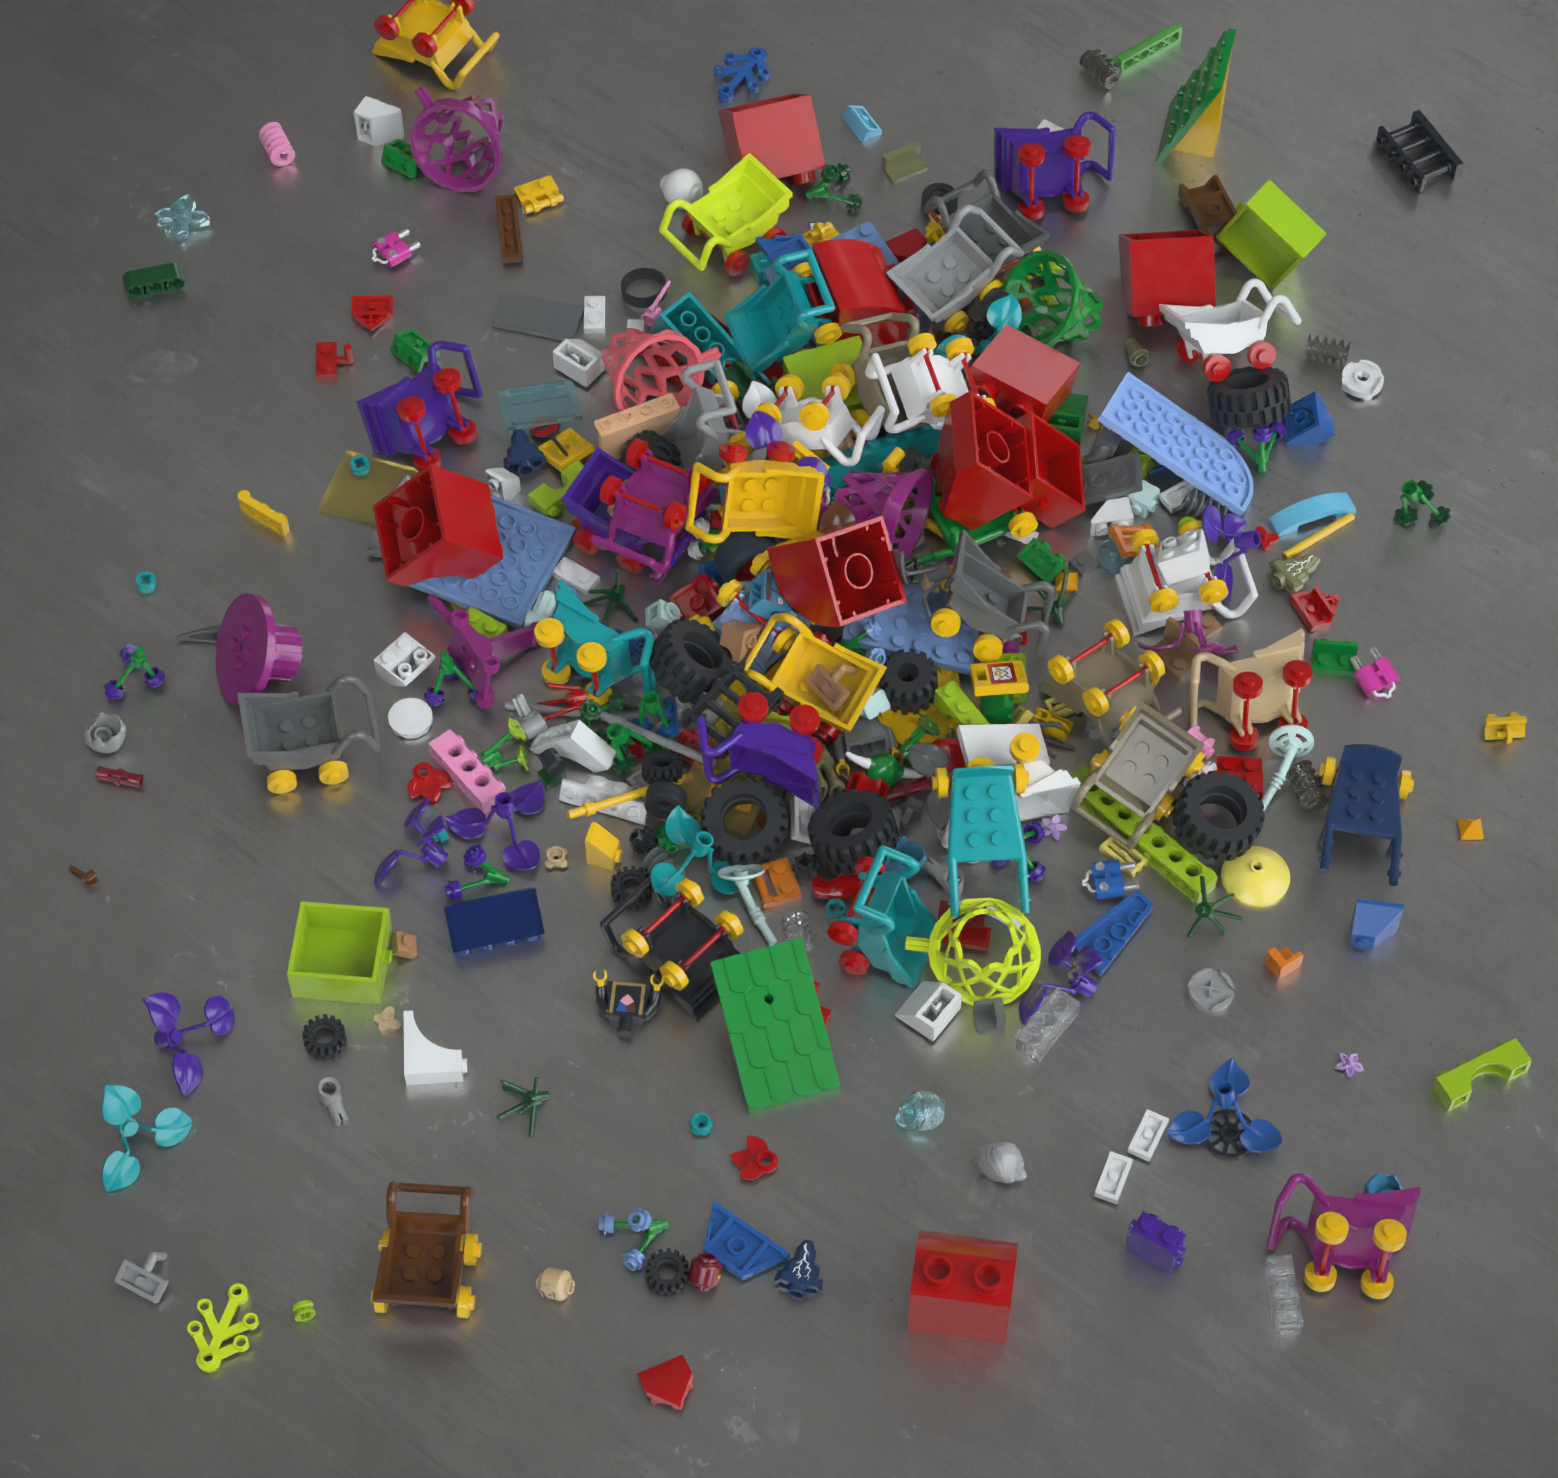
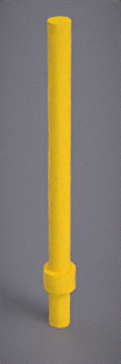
M691 773L682 775L681 780L679 779V782L675 784L682 785L692 782L693 777ZM650 785L597 802L589 801L583 803L581 807L566 811L569 820L583 815L587 817L596 814V811L646 796L647 788Z

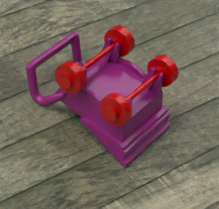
M635 439L627 449L626 464L638 470L629 478L625 487L622 486V480L613 475H610L603 482L600 488V501L608 505H613L615 502L616 504L613 508V515L609 522L606 538L603 539L597 535H592L590 541L600 550H611L645 564L655 572L662 574L670 566L675 547V537L686 523L693 467L690 466L689 471L654 458L652 451L648 449V443ZM701 473L694 519L720 494L719 489L710 484L711 479ZM617 528L665 547L661 564L653 558L613 543Z

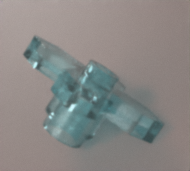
M188 194L174 200L170 208H162L155 212V218L161 226H171L170 234L176 242H180L188 237L189 227L203 229L211 224L210 217L205 211H194L196 207L195 201Z

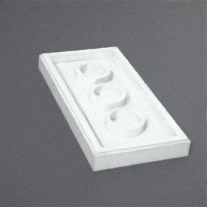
M1039 724L959 725L956 728L966 767L976 757L988 758L995 766H1013L1017 761L1012 758L1009 748L1012 739L1019 733L1034 735L1040 742V752L1037 758L1048 766L1050 764Z

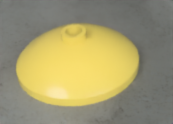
M1251 846L1241 857H1236L1231 861L1225 859L1221 869V882L1228 895L1231 893L1235 894V897L1232 899L1249 907H1267L1278 902L1286 894L1290 884V871L1286 862L1276 852L1261 846Z

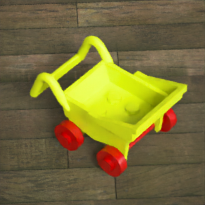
M748 153L718 182L708 188L710 193L692 204L682 199H675L670 202L665 209L659 227V233L699 271L705 270L711 251L716 246L723 253L724 269L731 276H737L747 268L750 262V256L745 251L739 249L755 243L758 236H762L763 239H773L775 235L787 236L780 227H774V225L778 222L779 214L787 210L789 199L792 198V191L751 153ZM678 207L686 210L688 213L682 221L681 228L688 235L696 234L699 236L702 233L709 239L704 246L700 260L667 230L673 212Z

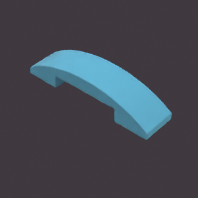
M1329 493L1295 503L1270 517L1269 522L1275 533L1280 537L1298 531L1299 525L1333 514L1336 518L1342 517L1350 512H1356V508L1347 493Z

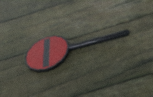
M543 417L532 423L529 429L531 436L539 439L550 437L566 457L569 455L554 437V434L560 429L558 419Z

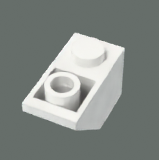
M490 468L485 471L486 484H489L491 495L510 502L521 491L519 477L506 469Z
M1123 497L1107 500L1091 519L1090 536L1108 534V527L1110 525H1118L1119 527L1133 526L1134 515L1129 498Z

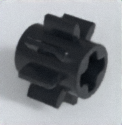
M646 825L643 827V830L637 827L630 835L629 842L632 843L630 847L640 855H643L644 851L649 853L657 846V834Z
M804 851L800 856H794L796 864L791 866L792 871L796 872L797 879L802 878L809 882V879L818 877L816 869H820L821 866L820 861H816L815 854H806Z

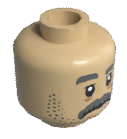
M547 1267L539 1273L536 1280V1288L540 1295L545 1299L564 1301L568 1295L573 1293L575 1287L571 1273L566 1269Z

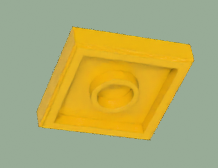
M571 428L555 436L569 455L567 457L551 439L537 447L538 451L543 452L546 461L560 472L576 460L580 461L595 451L593 444Z

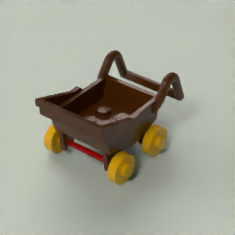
M396 1181L389 1183L386 1194V1218L389 1228H385L383 1236L379 1237L378 1250L381 1251V1258L375 1287L371 1291V1304H374L375 1313H386L388 1303H391L394 1307H397V1304L448 1307V1310L457 1308L458 1318H469L470 1310H474L475 1295H471V1286H461L463 1263L467 1266H475L477 1257H481L482 1243H478V1234L467 1233L470 1223V1198L475 1195L473 1187L400 1183ZM397 1192L461 1195L460 1215L396 1211Z

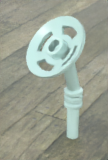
M1285 725L1275 729L1270 734V749L1276 755L1284 757L1278 772L1274 773L1275 777H1272V781H1269V787L1261 798L1264 805L1263 811L1276 791L1281 789L1280 785L1283 786L1284 783L1282 781H1286L1285 776L1293 759L1302 757L1312 750L1314 737L1308 729L1298 725ZM1288 733V735L1281 737L1279 741L1276 740L1279 736ZM1296 734L1304 736L1307 741L1302 742L1301 739L1296 737ZM1276 748H1280L1286 754L1278 751Z
M739 864L720 869L718 871L720 878L735 881V885L738 886L749 911L748 916L751 917L750 919L754 926H758L769 946L775 945L777 940L765 922L766 917L763 916L761 909L756 907L747 886L750 879L764 873V867L756 864Z

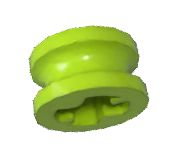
M303 1300L292 1306L291 1309L295 1313V1321L304 1322L315 1317L316 1312L313 1309V1301Z

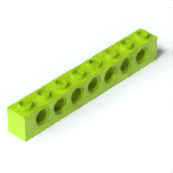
M1082 764L1070 776L1072 779L1077 777L1081 786L1090 775L1088 772L1091 768ZM1094 784L1090 789L1095 791H1088L1080 806L1129 840L1143 818ZM1153 822L1150 824L1138 841L1135 849L1149 860L1148 864L1197 905L1202 900L1200 876H1204L1206 896L1215 889L1218 876L1210 867L1203 865L1195 854L1185 850L1177 839H1172L1166 834L1160 825Z

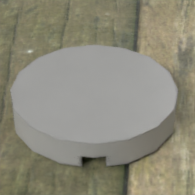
M1205 968L1191 976L1187 987L1188 998L1197 1009L1206 1013H1217L1225 1010L1231 1004L1234 998V984L1225 972Z

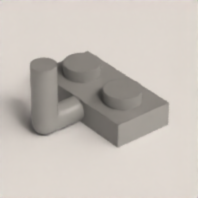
M163 1251L150 1252L143 1267L129 1259H124L114 1282L153 1303H159L169 1280L152 1272L156 1261H165L167 1254Z

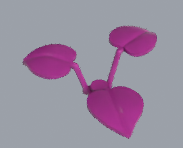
M1201 609L1183 611L1184 623H1180L1181 629L1176 641L1163 646H1147L1138 642V646L1145 650L1161 651L1176 648L1181 644L1184 630L1187 629V633L1197 632L1200 648H1189L1188 651L1209 652L1216 656H1228L1238 653L1236 644L1228 649L1216 641L1208 645L1203 629Z

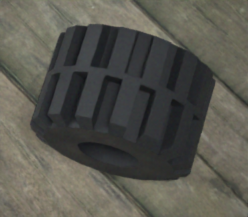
M642 430L641 434L636 433L633 435V439L626 442V447L620 453L622 456L618 459V461L628 466L626 464L627 449L635 439H640L648 443V449L652 451L654 458L677 467L681 465V459L679 458L681 453L677 449L678 447L652 430ZM628 466L629 468H631V469L634 470L635 472L638 470V469H636V468H633V467H631V466Z
M911 648L909 652H904V649H900L897 655L889 654L887 656L888 661H885L883 664L887 669L880 679L879 685L880 689L886 693L891 711L896 713L898 710H901V715H908V712H913V715H916V712H919L920 709L924 711L929 709V703L934 704L935 690L938 689L937 668L934 666L932 658L927 659L926 653L921 651L917 654L916 649Z

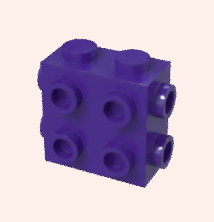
M1142 1211L1139 1218L1134 1217L1128 1227L1130 1232L1126 1238L1129 1241L1127 1251L1168 1274H1171L1174 1267L1178 1269L1185 1258L1183 1254L1187 1248V1245L1184 1244L1186 1234L1180 1228L1173 1225L1169 1226L1162 1222L1158 1216L1151 1213L1148 1214Z

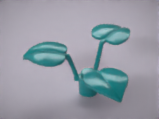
M1010 294L998 299L989 306L986 315L987 320L991 326L998 328L988 337V340H980L976 347H974L973 352L976 351L981 355L1006 324L1014 329L1019 327L1022 312L1020 304L1014 295ZM952 335L938 345L933 355H939L948 359L945 347L955 339L967 337Z
M679 805L676 806L666 820L665 833L675 844L686 842L687 845H691V853L678 870L669 863L655 865L650 874L652 888L663 896L674 897L677 893L675 886L682 878H686L681 873L694 856L703 857L708 854V871L712 873L710 877L711 885L722 894L730 895L739 892L735 881L726 880L718 876L720 869L732 865H729L726 861H716L712 867V853L714 849L711 846L714 842L713 836L706 831H702L701 826L693 817L688 815Z
M105 1084L101 1105L102 1116L105 1121L112 1124L120 1132L119 1138L122 1140L125 1153L114 1150L106 1157L102 1168L104 1189L111 1192L131 1185L139 1175L140 1163L136 1157L129 1156L130 1149L126 1137L134 1135L138 1128L155 1132L154 1140L158 1145L164 1147L174 1146L187 1136L192 1126V1119L179 1108L166 1107L155 1116V1127L141 1124L131 1117L138 1113L141 1108L139 1095L134 1090L123 1085Z

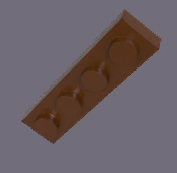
M515 194L495 196L503 264L523 262Z

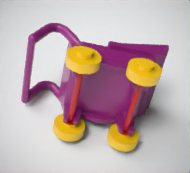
M1303 1173L1294 1174L1288 1179L1276 1199L1266 1246L1270 1250L1275 1249L1287 1227L1293 1226L1307 1241L1313 1256V1261L1307 1264L1304 1272V1282L1310 1289L1317 1292H1326L1334 1287L1337 1271L1332 1265L1333 1263L1347 1269L1368 1268L1362 1274L1360 1282L1362 1291L1374 1299L1386 1298L1391 1294L1394 1285L1393 1276L1388 1271L1389 1262L1393 1252L1403 1250L1405 1241L1408 1240L1421 1187L1374 1194L1357 1193L1355 1198L1325 1195L1324 1191L1311 1176ZM1299 1183L1305 1184L1314 1195L1307 1226L1301 1219L1294 1216H1287L1280 1220L1283 1206H1285L1296 1185Z

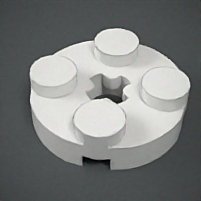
M1360 360L1359 363L1354 364L1350 362L1343 369L1341 388L1352 396L1362 398L1363 400H1370L1381 391L1384 375H1382L1380 367L1371 361ZM1365 377L1366 381H1360L1358 378Z

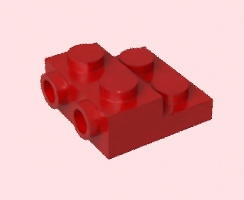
M705 573L668 597L680 609V613H682L680 619H689L699 614L700 617H709L711 622H713L727 608V606L723 607L716 601L719 595L717 591L720 589L719 584L714 578L710 579Z
M1217 756V773L1226 771L1229 772V775L1234 776L1236 774L1240 776V780L1248 781L1252 785L1250 787L1252 790L1256 789L1260 795L1258 800H1261L1263 796L1262 758Z

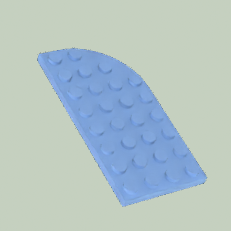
M1127 372L1099 416L1098 421L1120 435L1124 440L1138 447L1140 451L1154 458L1159 464L1164 465L1177 476L1188 481L1193 487L1207 494L1212 500L1227 506L1230 512L1241 517L1253 496V479L1247 464L1239 452L1216 431Z

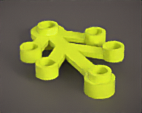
M237 1283L229 1288V1302L219 1324L213 1314V1305L209 1299L204 1298L197 1303L198 1311L204 1316L213 1336L208 1346L202 1335L203 1327L199 1321H191L187 1326L189 1335L194 1338L200 1351L196 1357V1362L202 1371H215L220 1366L222 1359L237 1352H244L249 1348V1341L245 1335L236 1336L233 1344L220 1348L224 1340L246 1330H254L259 1325L257 1315L247 1313L242 1321L230 1326L237 1307L245 1304L249 1298L248 1290L243 1284ZM236 1290H242L239 1295L233 1294ZM205 1304H208V1305H209V1308H208V1309H206V1310H202V1309H201V1307H202L203 1305H205ZM249 1319H255L253 1324H247ZM195 1326L200 1327L197 1332L191 1331ZM239 1341L246 1342L243 1346L237 1345ZM207 1356H213L211 1361H205L204 1359Z

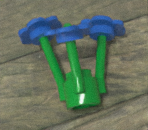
M657 690L646 692L642 696V702L638 703L639 719L633 718L631 723L651 731L653 724L649 723V719L644 717L645 710L650 714L660 717L663 722L660 724L661 728L656 731V734L665 738L676 736L679 733L678 729L681 728V724L675 719L678 708L674 698L668 696L662 700Z

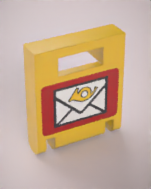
M1022 661L970 664V676L975 696L1026 693L1029 690Z

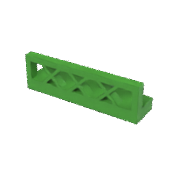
M1178 23L1171 28L1169 26L1108 60L1107 66L1121 78L1180 44L1183 26Z

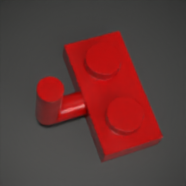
M337 341L316 343V381L337 380V365L351 364L354 361L351 344L346 343L343 345L345 356H337Z

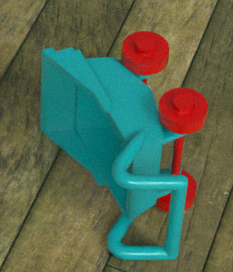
M885 845L879 846L874 858L862 856L858 859L855 871L858 874V878L861 879V885L847 917L841 916L839 920L832 921L827 930L828 937L840 945L852 946L858 938V946H852L850 950L843 951L838 960L840 967L848 973L864 975L871 962L874 967L890 972L892 980L896 981V983L905 984L908 988L916 989L928 960V953L905 950L906 937L930 939L931 932L937 922L935 917L918 898L914 889L909 890L905 877L919 872L920 865L916 859ZM886 856L906 864L908 867L902 868L897 872L886 871V867L882 862ZM854 913L864 915L863 919L853 918Z

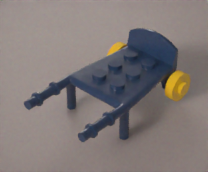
M1352 744L1345 745L1338 767H1335L1336 758L1326 756L1324 763H1320L1318 776L1321 777V785L1331 786L1333 778H1336L1326 819L1318 840V846L1322 847L1321 856L1318 858L1321 873L1327 874L1329 866L1332 864V858L1330 857L1331 846L1334 845L1332 835L1333 830L1391 840L1386 852V858L1391 860L1387 875L1389 876L1390 886L1398 885V879L1401 876V871L1399 870L1400 859L1403 857V852L1401 851L1400 799L1406 800L1408 792L1412 793L1414 780L1411 779V771L1401 769L1398 777L1402 762L1400 754L1376 745Z

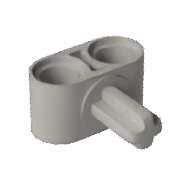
M522 693L514 694L511 701L517 713L513 714L511 718L520 723L521 727L525 730L526 739L530 740L548 730L541 714L531 705L528 706Z

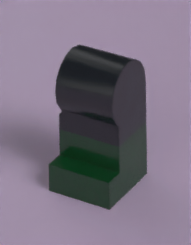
M548 748L543 751L539 756L543 769L537 771V774L548 791L560 785L563 779L567 780L565 762L559 757L555 748Z

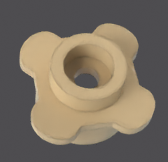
M559 846L546 849L547 861H545V866L550 869L553 867L565 868L568 865L566 860L567 849Z

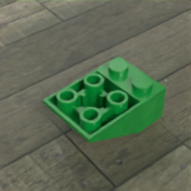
M1070 393L1047 422L1079 445L1081 443L1088 396Z

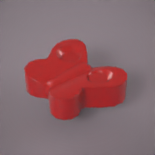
M1262 526L1256 527L1255 530L1260 535V545L1264 551H1268L1270 546L1278 543V534L1266 533Z

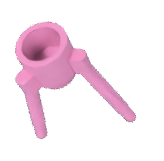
M670 280L666 282L653 304L641 316L642 320L651 327H653L657 318L662 313V309L657 305L671 284Z

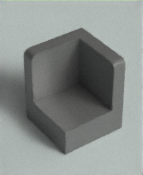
M1002 998L974 1001L973 1015L978 1033L1005 1029L1006 1015Z

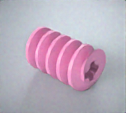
M278 122L265 124L259 131V139L272 164L280 167L290 164L295 158V152L281 125Z

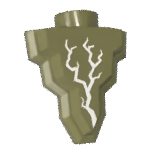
M1315 554L1304 555L1298 559L1289 557L1284 560L1278 558L1270 561L1271 580L1279 590L1285 588L1290 594L1298 593L1303 589V584L1309 580V574L1316 570L1321 559Z

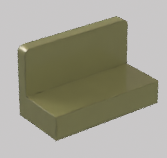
M918 140L882 154V169L892 183L900 182L928 170V165L921 157V144Z

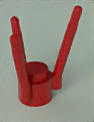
M547 683V687L569 690L570 692L566 693L564 699L538 702L537 704L550 706L566 703L567 706H571L544 716L543 719L546 721L575 710H580L581 704L587 700L585 689H580L579 685L569 686Z

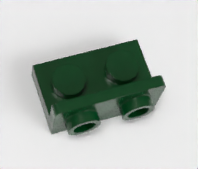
M737 359L732 366L724 371L727 381H732L737 385L739 398L735 404L743 412L742 402L751 382L761 383V381L755 379L749 372V368Z

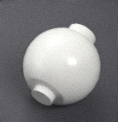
M676 169L665 175L660 182L663 195L668 203L675 199H682L692 204L703 195V184L700 177L689 169Z

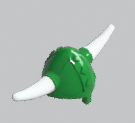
M850 752L845 753L850 760L864 768L865 774L870 780L883 779L889 787H892L898 778H921L924 776L918 774L915 770L901 766L894 756L887 752L877 754L871 758L861 757Z

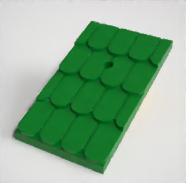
M1229 28L1228 31H1224L1216 46L1210 48L1199 68L1194 69L1186 84L1181 85L1169 106L1156 163H1163L1173 150L1208 157L1214 156L1221 127L1232 47L1237 29Z
M802 937L710 962L749 1114L840 1089L839 1077Z

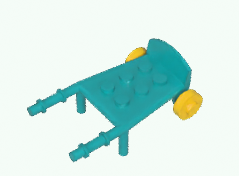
M1023 763L1013 764V766L955 768L950 776H947L946 767L935 769V776H932V790H936L937 798L948 797V788H951L948 854L943 859L944 863L948 865V879H946V882H949L950 903L948 905H950L951 917L960 916V905H962V902H959L958 881L960 879H958L957 862L995 860L1017 861L1018 876L1016 878H1019L1020 899L1017 900L1020 902L1021 913H1030L1029 901H1032V898H1029L1028 878H1030V875L1027 872L1026 849L1015 795L1025 793L1026 785H1029V772L1025 771Z

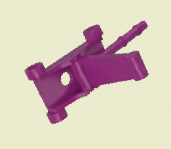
M434 594L430 595L428 601L433 609L437 610L445 619V622L452 628L451 643L447 647L449 656L459 661L479 692L476 698L477 706L482 709L492 708L495 696L490 686L491 674L498 672L499 660L531 646H540L536 641L534 633L538 622H533L528 627L488 639L486 635L478 633L468 623L469 613L466 610L456 609L451 614L441 600Z

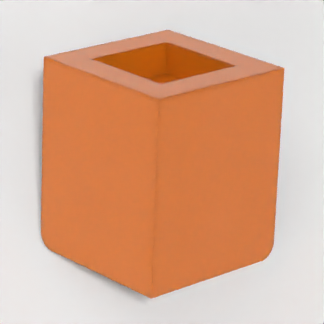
M1273 947L1267 951L1264 963L1280 979L1301 966L1303 954L1298 952L1294 955L1288 947L1280 951Z

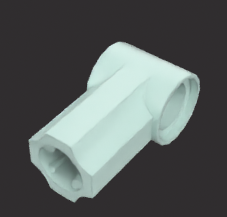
M547 590L540 592L533 610H529L526 615L524 628L530 626L533 622L552 618L556 607L553 592Z

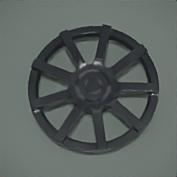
M1222 1109L1214 1112L1211 1122L1220 1130H1211V1135L1219 1136V1138L1210 1143L1209 1139H1206L1204 1141L1206 1148L1222 1159L1242 1158L1249 1151L1247 1149L1241 1151L1236 1141L1241 1142L1240 1134L1245 1129L1239 1130V1118L1235 1123L1229 1121V1113L1237 1114L1234 1109ZM1224 1113L1225 1124L1221 1125L1214 1118L1216 1115ZM1242 1113L1243 1118L1250 1125L1252 1120L1247 1115ZM1221 1142L1225 1143L1223 1152L1215 1148ZM1229 1144L1233 1145L1237 1153H1227Z

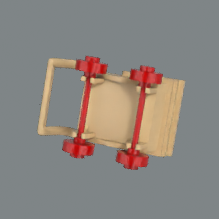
M1301 628L1264 649L1254 651L1251 658L1228 662L1209 652L1196 654L1192 659L1188 730L1197 725L1198 708L1200 707L1222 715L1230 724H1233L1229 734V742L1232 747L1241 751L1251 750L1258 744L1259 732L1251 723H1265L1281 716L1278 721V728L1285 725H1298L1307 729L1308 721L1304 715L1300 714L1298 709V695L1300 688L1307 686L1312 681L1313 670L1307 662L1303 661L1305 632ZM1202 661H1208L1219 667L1216 703L1205 698L1198 699V684L1200 682ZM1296 734V737H1297V738H1302V737H1303V736L1300 735V734Z

